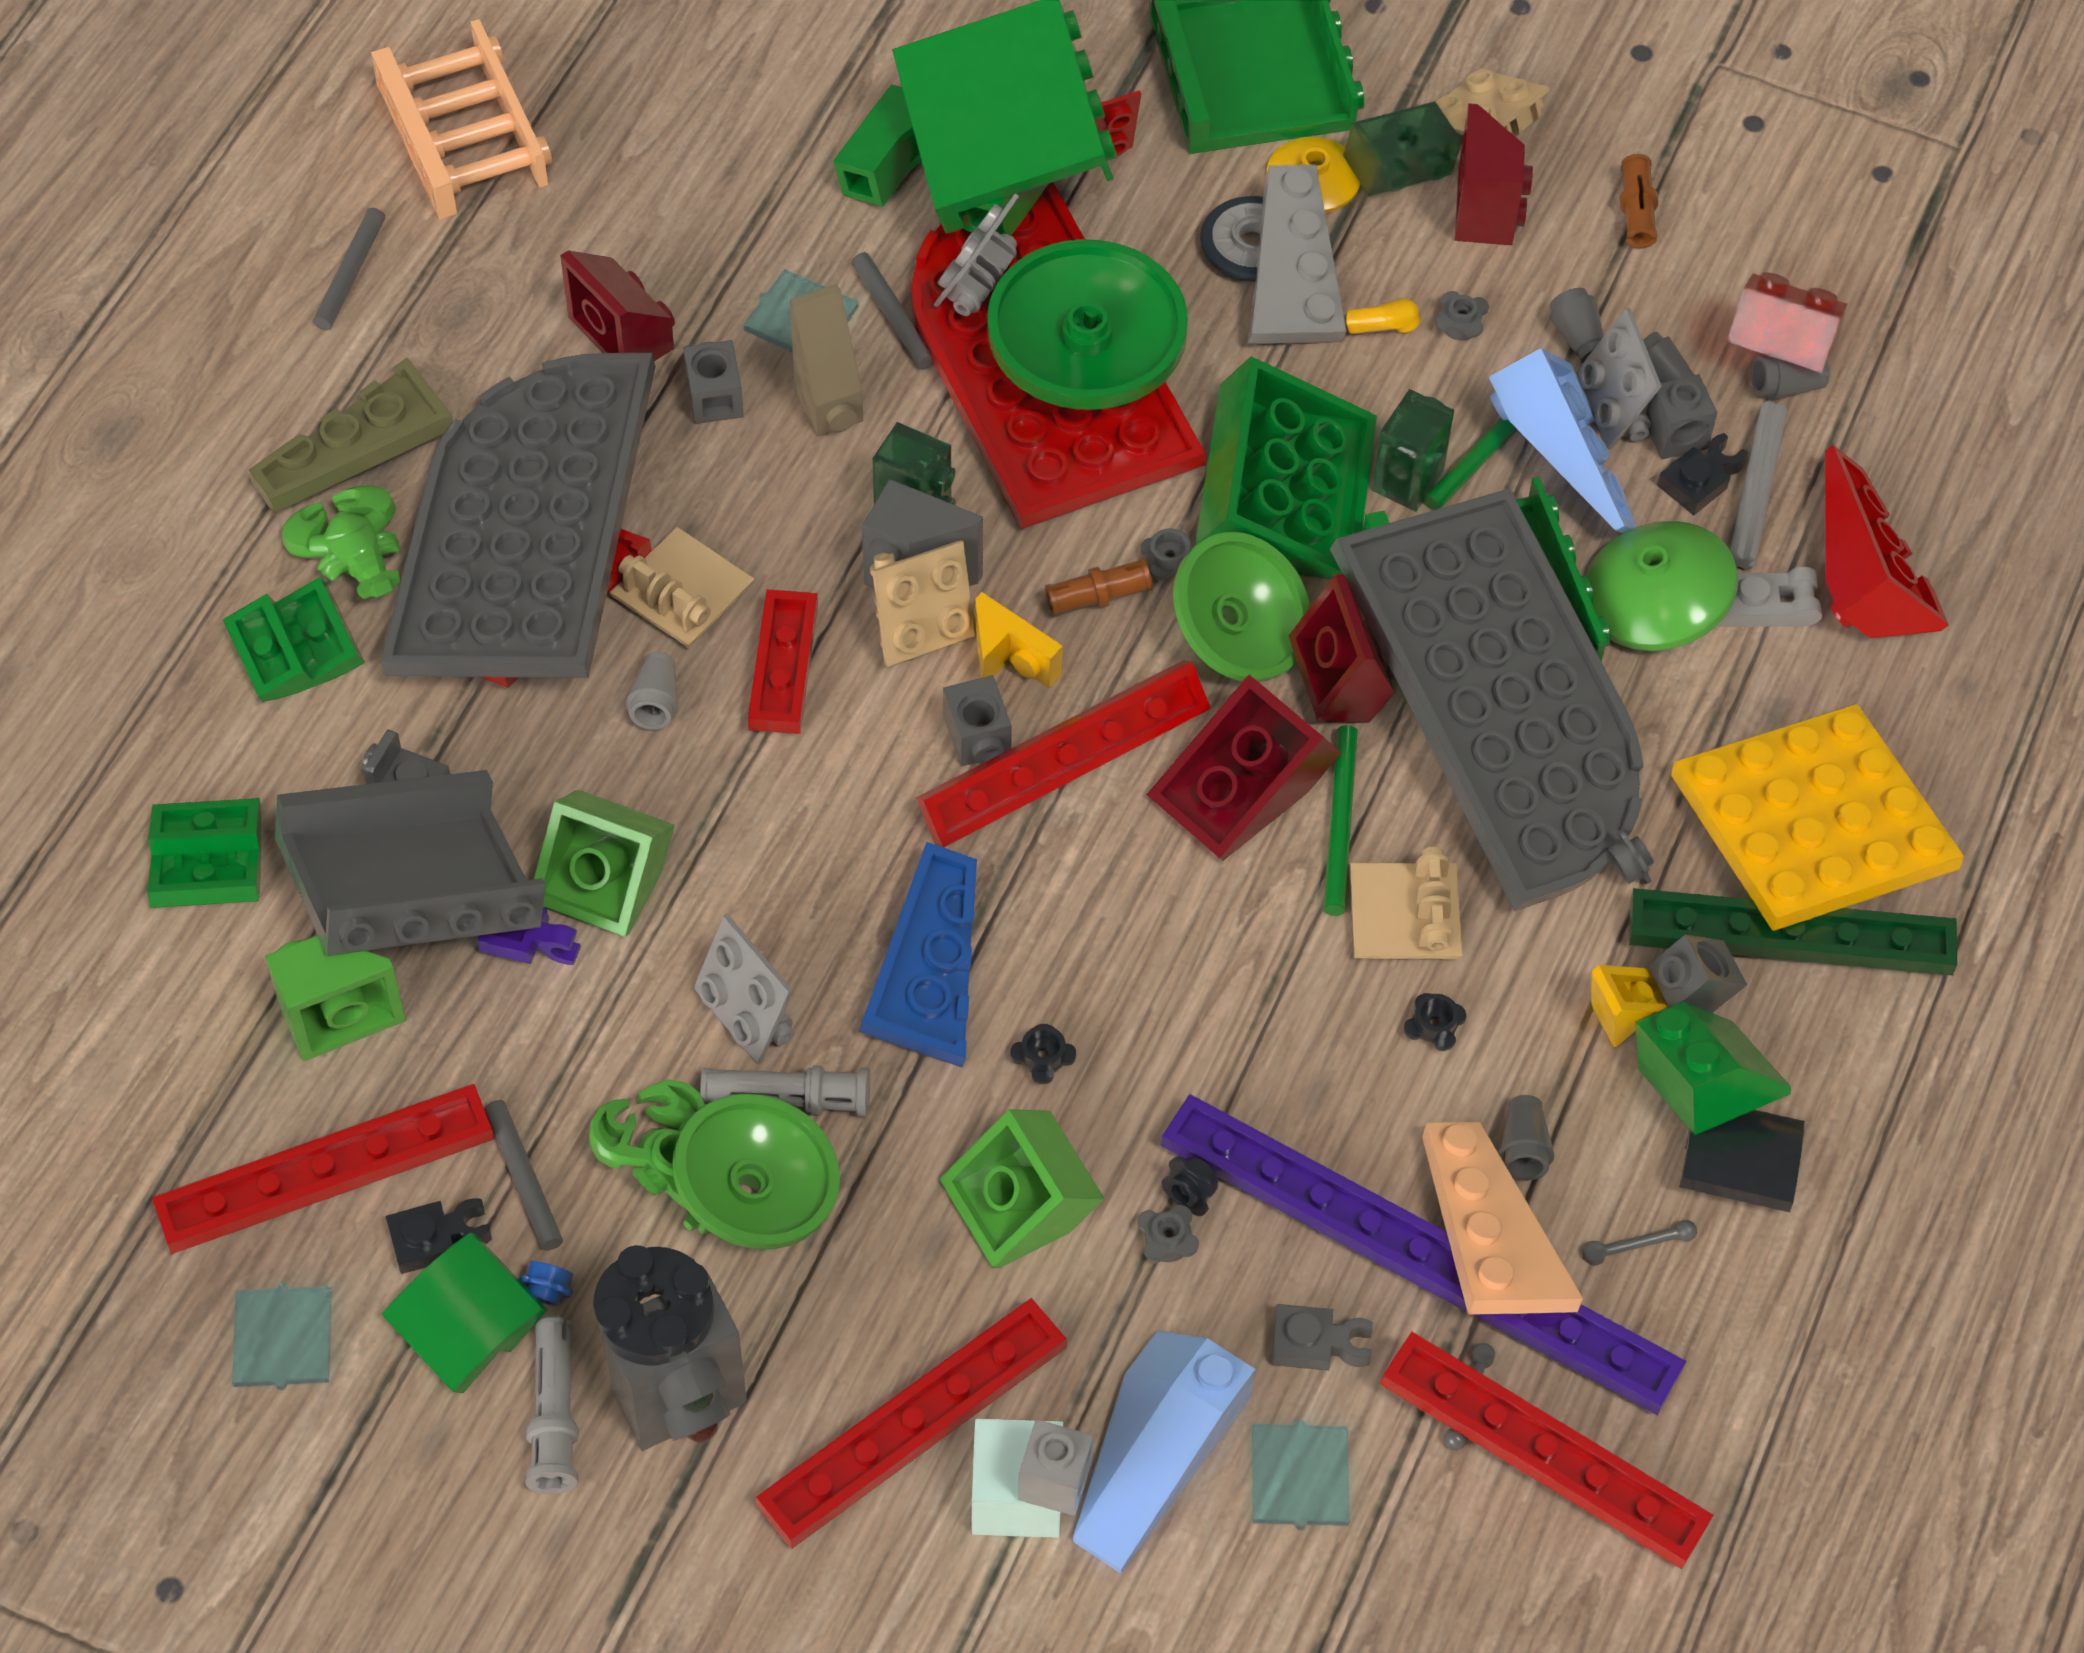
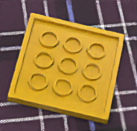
M1858 704L1675 761L1673 764L1672 778L1772 931L1960 870L1964 855Z

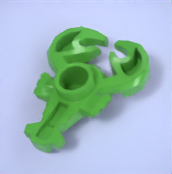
M375 485L356 486L332 496L334 506L339 512L330 520L329 525L327 512L324 511L321 502L304 507L291 515L284 523L282 540L290 554L302 558H322L317 566V570L321 571V574L330 581L337 579L342 573L355 577L361 582L357 587V592L363 599L371 596L378 598L393 591L394 586L401 583L398 570H386L382 556L400 551L399 541L396 539L397 535L389 531H383L391 522L397 508L386 489Z
M667 1079L649 1085L639 1092L636 1097L637 1104L659 1102L664 1105L662 1107L651 1105L644 1113L653 1121L672 1129L652 1128L640 1137L637 1146L630 1145L636 1125L635 1113L629 1114L626 1117L625 1123H618L615 1120L619 1114L629 1108L630 1103L627 1099L612 1100L600 1106L591 1120L589 1128V1146L597 1160L616 1169H619L622 1165L637 1167L633 1170V1175L651 1195L654 1196L666 1192L680 1206L687 1210L675 1185L673 1154L678 1138L686 1123L698 1110L706 1105L699 1091L686 1082ZM690 1212L688 1213L683 1225L689 1231L698 1228L701 1234L710 1232Z

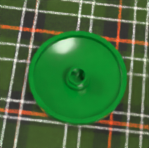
M1090 239L1070 240L1037 249L1018 260L1006 271L997 283L989 303L988 339L993 356L1001 370L1015 385L1028 394L1061 407L1093 410L1113 408L1136 401L1157 389L1169 378L1178 366L1186 346L1187 307L1183 294L1175 280L1159 263L1149 256L1114 242Z

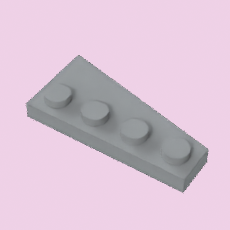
M1270 165L1265 175L1260 221L1261 236L1256 258L1257 274L1252 296L1251 309L1253 311L1247 344L1342 342L1347 331L1317 166Z

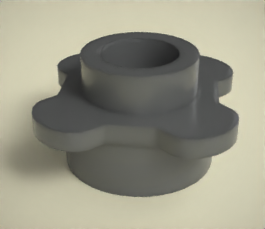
M1455 291L1444 293L1441 298V304L1443 305L1442 313L1438 314L1435 318L1436 326L1448 337L1455 340H1468L1479 336L1483 331L1482 316L1487 314L1489 310L1488 302L1484 298L1459 295Z
M1172 528L1158 531L1152 538L1145 539L1141 544L1142 555L1148 557L1152 565L1150 574L1157 580H1167L1170 575H1175L1181 561L1191 550L1188 535ZM1171 554V555H1174V557L1169 558V557H1166L1165 555Z
M1623 829L1618 830L1617 834L1620 840L1607 847V850L1614 856L1612 861L1628 884L1639 878H1642L1646 884L1652 882L1648 875V867L1654 864V861L1647 847L1638 836L1630 840Z
M1175 1205L1170 1211L1156 1213L1152 1210H1146L1140 1214L1138 1228L1145 1233L1144 1254L1149 1260L1153 1262H1174L1183 1256H1193L1197 1252L1199 1240L1196 1236L1192 1235L1190 1222L1193 1215L1188 1207ZM1171 1230L1174 1234L1172 1237H1165L1163 1232Z

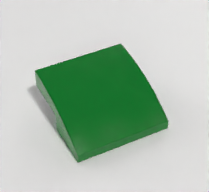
M321 577L316 578L277 602L268 594H265L223 619L255 691L263 702L297 694L326 683L365 663L328 585Z
M260 798L152 804L148 837L151 851L147 889L150 908L259 901L261 878Z
M470 1232L427 1266L389 1304L381 1315L453 1392L464 1393L500 1351L511 1352L536 1322L545 1314L547 1309L475 1233Z

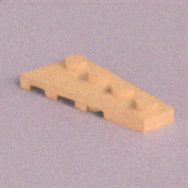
M1427 1122L1422 1139L1468 1315L1578 1312L1583 1297L1481 1123Z

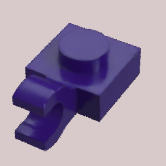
M543 907L541 927L479 935L477 939L480 952L529 964L532 963L536 951H540L558 963L574 965L581 945L574 942L577 934L576 929L567 925L548 923L549 915L545 907Z

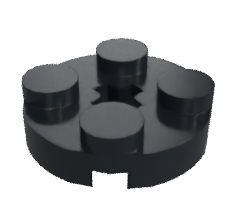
M640 1245L627 1247L620 1253L618 1260L604 1271L594 1293L593 1306L599 1330L605 1337L606 1343L621 1358L640 1365L656 1366L669 1363L668 1357L677 1356L687 1350V1354L704 1341L713 1322L714 1301L707 1271L690 1256L667 1247L646 1248ZM654 1294L662 1295L664 1302L670 1305L668 1310L657 1309L653 1317L645 1316L644 1305L640 1303L641 1300Z

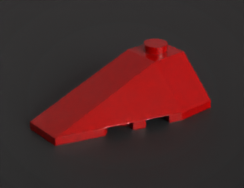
M1834 445L1830 446L1825 450L1826 583L1833 598V602L1830 603L1832 613L1843 626L1850 628L1853 625L1869 638L1942 631L1949 624L1936 593L1927 577L1921 575L1917 578L1910 565L1905 561L1913 553L1906 541L1900 539L1894 529L1885 521L1890 514L1866 472Z

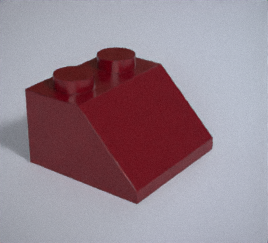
M1468 103L1458 165L1455 241L1512 246L1516 226H1525L1527 198L1521 197V195H1530L1533 166L1524 165L1525 145L1480 105Z
M570 250L560 255L568 318L602 353H652L653 359L656 361L674 350L672 327L675 326V320L671 311L662 301L655 302L645 292L641 280L633 271L629 270L626 272L612 257Z
M1335 574L1288 637L1316 719L1319 721L1370 723L1393 695L1392 681L1386 671L1377 641L1356 601L1350 583L1344 574Z

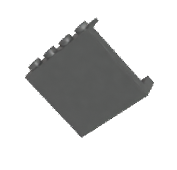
M487 770L277 795L275 840L327 956L541 927L545 882L543 879L527 881L491 811L493 781Z

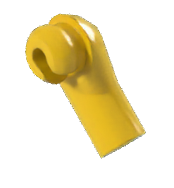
M1399 298L1373 307L1348 310L1346 316L1347 328L1350 334L1397 329L1402 333H1409L1414 331L1420 324L1419 307L1409 299Z

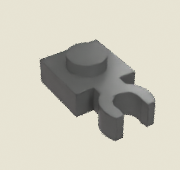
M1277 1304L1272 1365L1329 1371L1331 1356H1339L1348 1365L1354 1367L1367 1366L1370 1363L1371 1349L1357 1348L1351 1344L1350 1339L1354 1337L1371 1338L1373 1322L1364 1318H1353L1346 1321L1343 1325L1333 1324L1334 1309Z

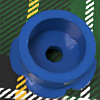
M530 1261L526 1276H519V1280L528 1287L527 1289L541 1303L558 1306L560 1297L569 1298L573 1294V1291L569 1288L574 1274L563 1268L544 1262Z

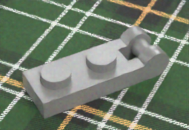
M1798 567L1788 573H1738V590L1734 603L1727 615L1716 627L1811 626L1818 623L1822 619L1820 601L1814 597V592L1818 589L1816 571L1810 567ZM1780 597H1794V601L1780 602Z

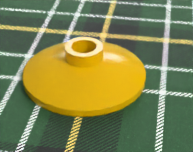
M1302 137L1286 142L1276 149L1267 164L1266 173L1270 165H1316L1325 213L1336 211L1349 204L1355 198L1361 186L1362 171L1355 155L1342 144L1327 138Z

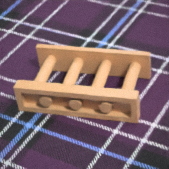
M480 19L471 21L474 47L409 67L405 63L397 64L390 47L371 52L378 88L439 220L457 214L454 194L461 192L462 186L529 165L539 188L548 185L546 165L552 163V157L547 141L543 135L535 136L501 65L504 59L499 42L495 35L487 36ZM481 65L488 79L487 81L426 100H422L420 96L413 98L410 91L414 90L413 85ZM497 98L504 113L440 134L436 130L429 132L426 127L429 124L430 118ZM509 132H513L520 147L454 168L452 164L444 166L442 158H445V152Z

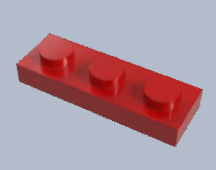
M766 589L747 718L748 730L801 734L818 610V593Z

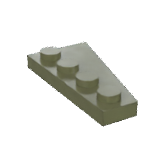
M408 357L394 366L396 374L384 383L380 384L374 380L360 390L361 399L341 412L335 408L322 417L320 428L309 436L298 434L249 469L253 485L273 513L279 512L445 434L453 422L452 415Z

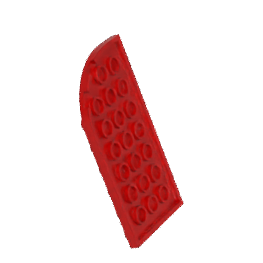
M1053 182L1048 184L1012 234V237L1017 242V255L1005 269L1003 275L1018 260L1037 249L1063 241L1085 240ZM942 224L935 231H929L916 256V267L911 284L912 311L915 325L932 355V362L1021 529L1205 465L1206 452L1166 381L1157 389L1136 401L1113 408L1093 410L1072 409L1050 404L1028 394L1015 385L999 367L989 344L988 308L994 289L988 294L979 311L971 313L969 316L959 314L953 307L954 302L947 297L938 307L933 305L944 290L937 283L962 251L961 247L972 232L966 231L963 228L946 234Z

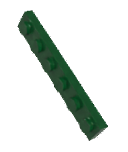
M1633 888L1630 898L1629 945L1668 949L1684 935L1724 940L1731 955L1950 976L1954 975L1958 965L1957 918L1842 908L1772 931L1752 899Z

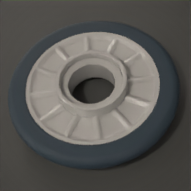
M1243 196L1225 201L1214 208L1203 222L1200 232L1203 253L1208 261L1225 275L1243 281L1256 282V258L1259 245L1247 244L1240 237L1248 232L1261 234L1260 221L1263 197Z

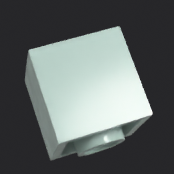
M975 1419L972 1535L1059 1538L1061 1512L1018 1500L1019 1470L1035 1421ZM1045 1421L1059 1426H1063V1422L1060 1421Z

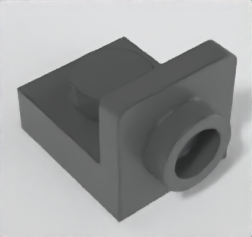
M389 729L386 730L378 744L374 743L369 747L362 763V772L365 774L367 784L450 774L448 765L401 748L399 734Z

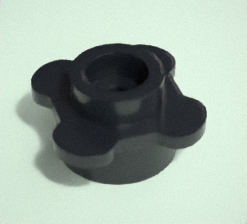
M1420 994L1415 1000L1416 1009L1413 1018L1406 1020L1404 1024L1406 1036L1412 1040L1423 1039L1431 1042L1440 1051L1452 1049L1456 1043L1454 1035L1456 1029L1466 1021L1467 1014L1465 1009L1446 995ZM1437 1019L1440 1021V1024L1433 1025L1430 1020Z
M1038 1024L1024 1035L1022 1042H1016L1012 1045L1011 1059L1016 1064H1023L1032 1073V1080L1034 1082L1048 1084L1053 1080L1054 1073L1062 1066H1069L1075 1062L1076 1049L1072 1044H1066L1062 1033L1052 1025ZM1040 1051H1047L1049 1054L1047 1057H1040L1038 1053Z
M1177 1156L1169 1161L1170 1174L1162 1180L1163 1190L1170 1196L1173 1202L1177 1205L1188 1207L1192 1214L1196 1216L1205 1215L1209 1210L1207 1200L1218 1189V1179L1215 1172L1206 1162L1196 1157L1184 1159Z

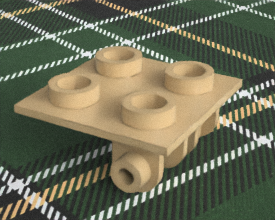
M1479 69L1471 73L1462 84L1448 95L1438 99L1434 106L1417 119L1419 123L1463 135L1468 103L1478 104L1517 137L1526 127L1541 117V110L1544 108L1541 97L1550 90L1548 86L1495 73L1490 70Z
M676 527L645 558L642 556L634 558L628 555L622 560L619 572L623 574V580L610 592V595L689 648L755 582V578Z
M959 540L900 561H895L894 554L880 553L874 556V564L870 566V574L874 580L875 595L873 598L874 603L877 605L875 613L879 619L881 632L879 642L883 648L886 667L975 637L964 541Z
M1438 847L1423 849L1421 857L1417 859L1416 863H1350L1354 958L1462 959L1457 863H1449V859L1443 855L1442 849Z

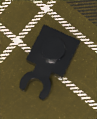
M1725 433L1719 434L1712 439L1707 454L1704 455L1698 449L1692 447L1662 471L1659 475L1657 486L1694 516L1728 489L1730 475L1737 474L1742 470L1748 452L1742 449L1734 456L1724 455L1721 452L1726 448L1728 436Z
M472 1198L465 1200L456 1207L454 1212L445 1215L441 1201L386 1215L400 1273L404 1274L426 1268L470 1232L475 1233L485 1244L489 1243L492 1240L489 1224L475 1228L466 1225L470 1219L485 1215L482 1199Z

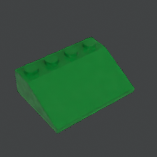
M1250 356L1219 386L1195 545L1218 533H1245L1260 538L1276 548L1292 564L1298 575L1332 579L1335 574H1342L1330 551V547L1337 538L1361 532L1363 529L1377 415Z

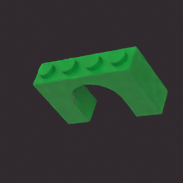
M892 84L888 87L833 160L843 196L884 207L908 173L922 162L902 87ZM1048 184L1017 193L1018 199L995 231L1000 235L1008 234L1012 236ZM1013 195L962 211L961 216L965 230L973 232L995 203L1004 208Z

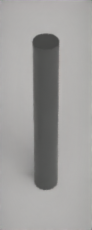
M377 208L367 209L313 319V323L322 330H330L385 220V214Z
M863 252L856 255L852 260L853 267L919 369L923 370L931 367L933 362L930 351L869 254Z
M493 1101L486 1105L484 1110L542 1250L550 1251L556 1249L563 1243V1239L505 1101Z

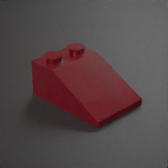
M1249 674L1146 795L1219 859L1224 861L1305 796L1341 755V752Z

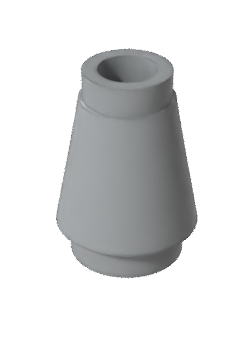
M652 652L645 657L644 663L626 700V707L631 720L641 728L648 730L662 729L670 723L678 712L675 660L664 652Z

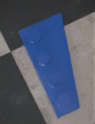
M926 842L859 1032L963 1067L966 1059L967 1045L965 1037L969 1010L968 984L972 957L971 931L974 920L977 859Z

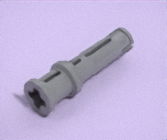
M818 1065L808 1068L807 1073L703 1068L700 1095L704 1102L708 1104L730 1095L760 1094L780 1099L793 1106L805 1107L806 1112H811L812 1115H821L823 1110L856 1111L858 1117H867L870 1103V1068L860 1067L858 1073L825 1071L823 1066Z
M561 1317L543 1318L536 1322L535 1325L536 1397L534 1419L530 1421L526 1429V1439L532 1444L531 1468L525 1475V1485L528 1489L543 1494L565 1493L573 1490L578 1484V1473L572 1468L573 1444L577 1442L579 1437V1428L575 1421L571 1419L570 1410L573 1324L569 1320L563 1322Z

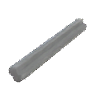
M1772 401L1764 402L1760 408L1730 547L1736 567H1742L1745 570L1753 568L1757 559L1788 411L1784 404H1775Z

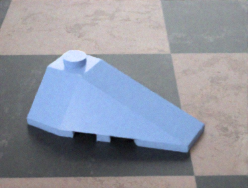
M1540 348L1489 376L1495 392L1490 397L1499 416L1504 421L1508 419L1615 531L1624 533L1637 527L1619 480L1611 470L1605 472L1602 463L1607 461L1610 454L1606 444L1588 426L1595 421V415L1572 364Z
M1157 1331L1124 1375L1075 1529L1073 1542L1121 1574L1250 1400L1255 1368L1208 1338Z

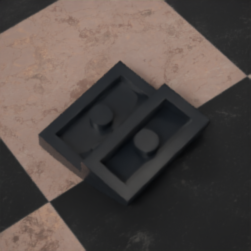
M1753 1110L1697 1135H1694L1689 1129L1679 1187L1790 1213L1797 1186L1805 1121Z

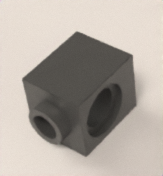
M733 340L710 341L699 345L683 347L686 380L694 424L743 418L742 387Z
M1700 374L1661 383L1662 387L1650 400L1646 415L1651 421V426L1648 430L1661 459L1684 455L1692 447L1699 451L1708 449L1718 412Z
M993 675L943 687V717L961 767L974 763L982 764L1011 749L1012 725ZM982 723L986 724V726L975 727L972 724Z
M1684 935L1647 966L1668 1007L1684 1001L1713 1013L1747 986L1724 940Z

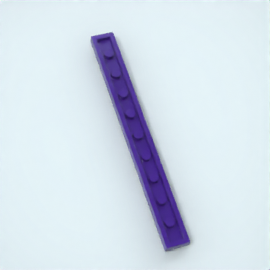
M1191 1094L1188 1095L1161 1138L1162 1147L1184 1159L1196 1157L1203 1160L1213 1169L1217 1177L1467 1312L1446 1231ZM1582 1304L1578 1312L1471 1314L1657 1416L1687 1362Z

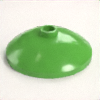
M1680 521L1648 523L1618 535L1598 552L1586 573L1593 592L1592 605L1597 617L1603 616L1609 628L1610 640L1637 650L1658 651L1673 649L1703 637L1714 629L1727 615L1734 603L1738 590V572L1733 555L1727 545L1711 531L1695 524Z
M1218 533L1195 545L1181 561L1175 576L1173 589L1176 617L1184 637L1194 652L1215 671L1242 682L1249 674L1258 682L1274 679L1291 669L1297 661L1288 635L1310 608L1304 584L1292 564L1269 543L1245 533Z
M736 1094L708 1103L698 1110L686 1123L678 1138L673 1154L674 1181L678 1194L687 1210L712 1234L741 1247L762 1250L778 1249L794 1245L806 1239L825 1222L834 1207L839 1192L840 1171L838 1160L823 1130L800 1109L770 1096ZM739 1185H748L753 1188L755 1193H748L741 1189Z

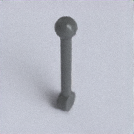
M1682 1220L1675 1228L1606 1245L1599 1241H1590L1585 1245L1583 1257L1588 1264L1596 1266L1602 1264L1605 1257L1674 1239L1689 1242L1696 1237L1697 1227L1690 1220Z
M1480 1343L1472 1351L1473 1369L1481 1374L1484 1373L1485 1368L1490 1367L1494 1362L1495 1351L1491 1345ZM1451 1428L1445 1433L1444 1442L1447 1448L1457 1451L1465 1446L1467 1438Z

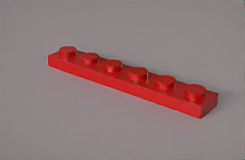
M1183 660L916 797L935 844L944 848L1210 710V704L1193 662Z
M471 1084L152 1197L172 1255L494 1140V1135L476 1086Z
M1030 1298L756 1496L757 1507L789 1547L793 1549L1067 1348V1338L1037 1303Z
M1412 1331L1381 1378L1380 1385L1680 1569L1684 1567L1714 1516L1699 1505Z

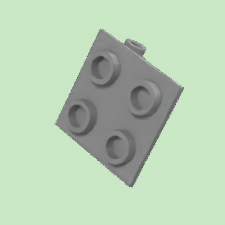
M1016 193L1004 208L995 203L979 226L977 225L961 247L962 251L937 283L944 290L933 305L938 307L947 297L954 302V309L963 316H969L971 313L979 311L988 294L996 286V282L1001 279L1003 272L1017 255L1016 240L1008 234L1000 235L995 231L1019 196Z
M1626 308L1577 370L1580 383L1593 409L1596 424L1607 449H1612L1621 436L1630 437L1632 441H1641L1649 435L1648 429L1651 426V421L1646 415L1644 408L1662 387L1631 309Z
M728 914L724 915L697 978L694 990L699 994L702 1002L715 1013L731 1032L734 1040L746 1050L757 1064H760L770 1043L775 1042L778 1046L785 1045L795 1034V1031L791 1028L793 1024L792 1019L784 1013L793 990Z

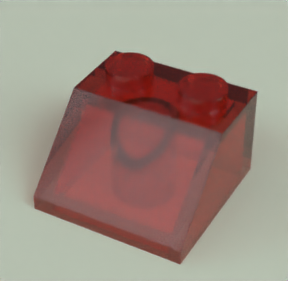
M1764 272L1761 275L1752 273L1743 289L1727 342L1822 373L1838 342L1848 304L1838 301V297L1834 293L1821 288H1810L1807 291L1791 286L1787 278L1775 273Z

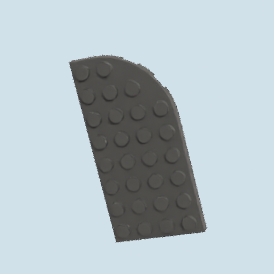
M652 353L581 354L541 363L542 371L528 375L515 382L509 376L478 396L480 404L462 421L455 419L443 435L430 465L380 662L385 676L589 678L656 367Z
M1510 488L1337 538L1330 547V551L1342 574L1345 575L1350 583L1356 601L1514 911L1561 896L1590 881L1614 858L1607 850V847L1620 840L1617 831L1623 829L1628 836L1632 832L1638 818L1642 798H1639V771L1643 768L1640 744L1626 707Z

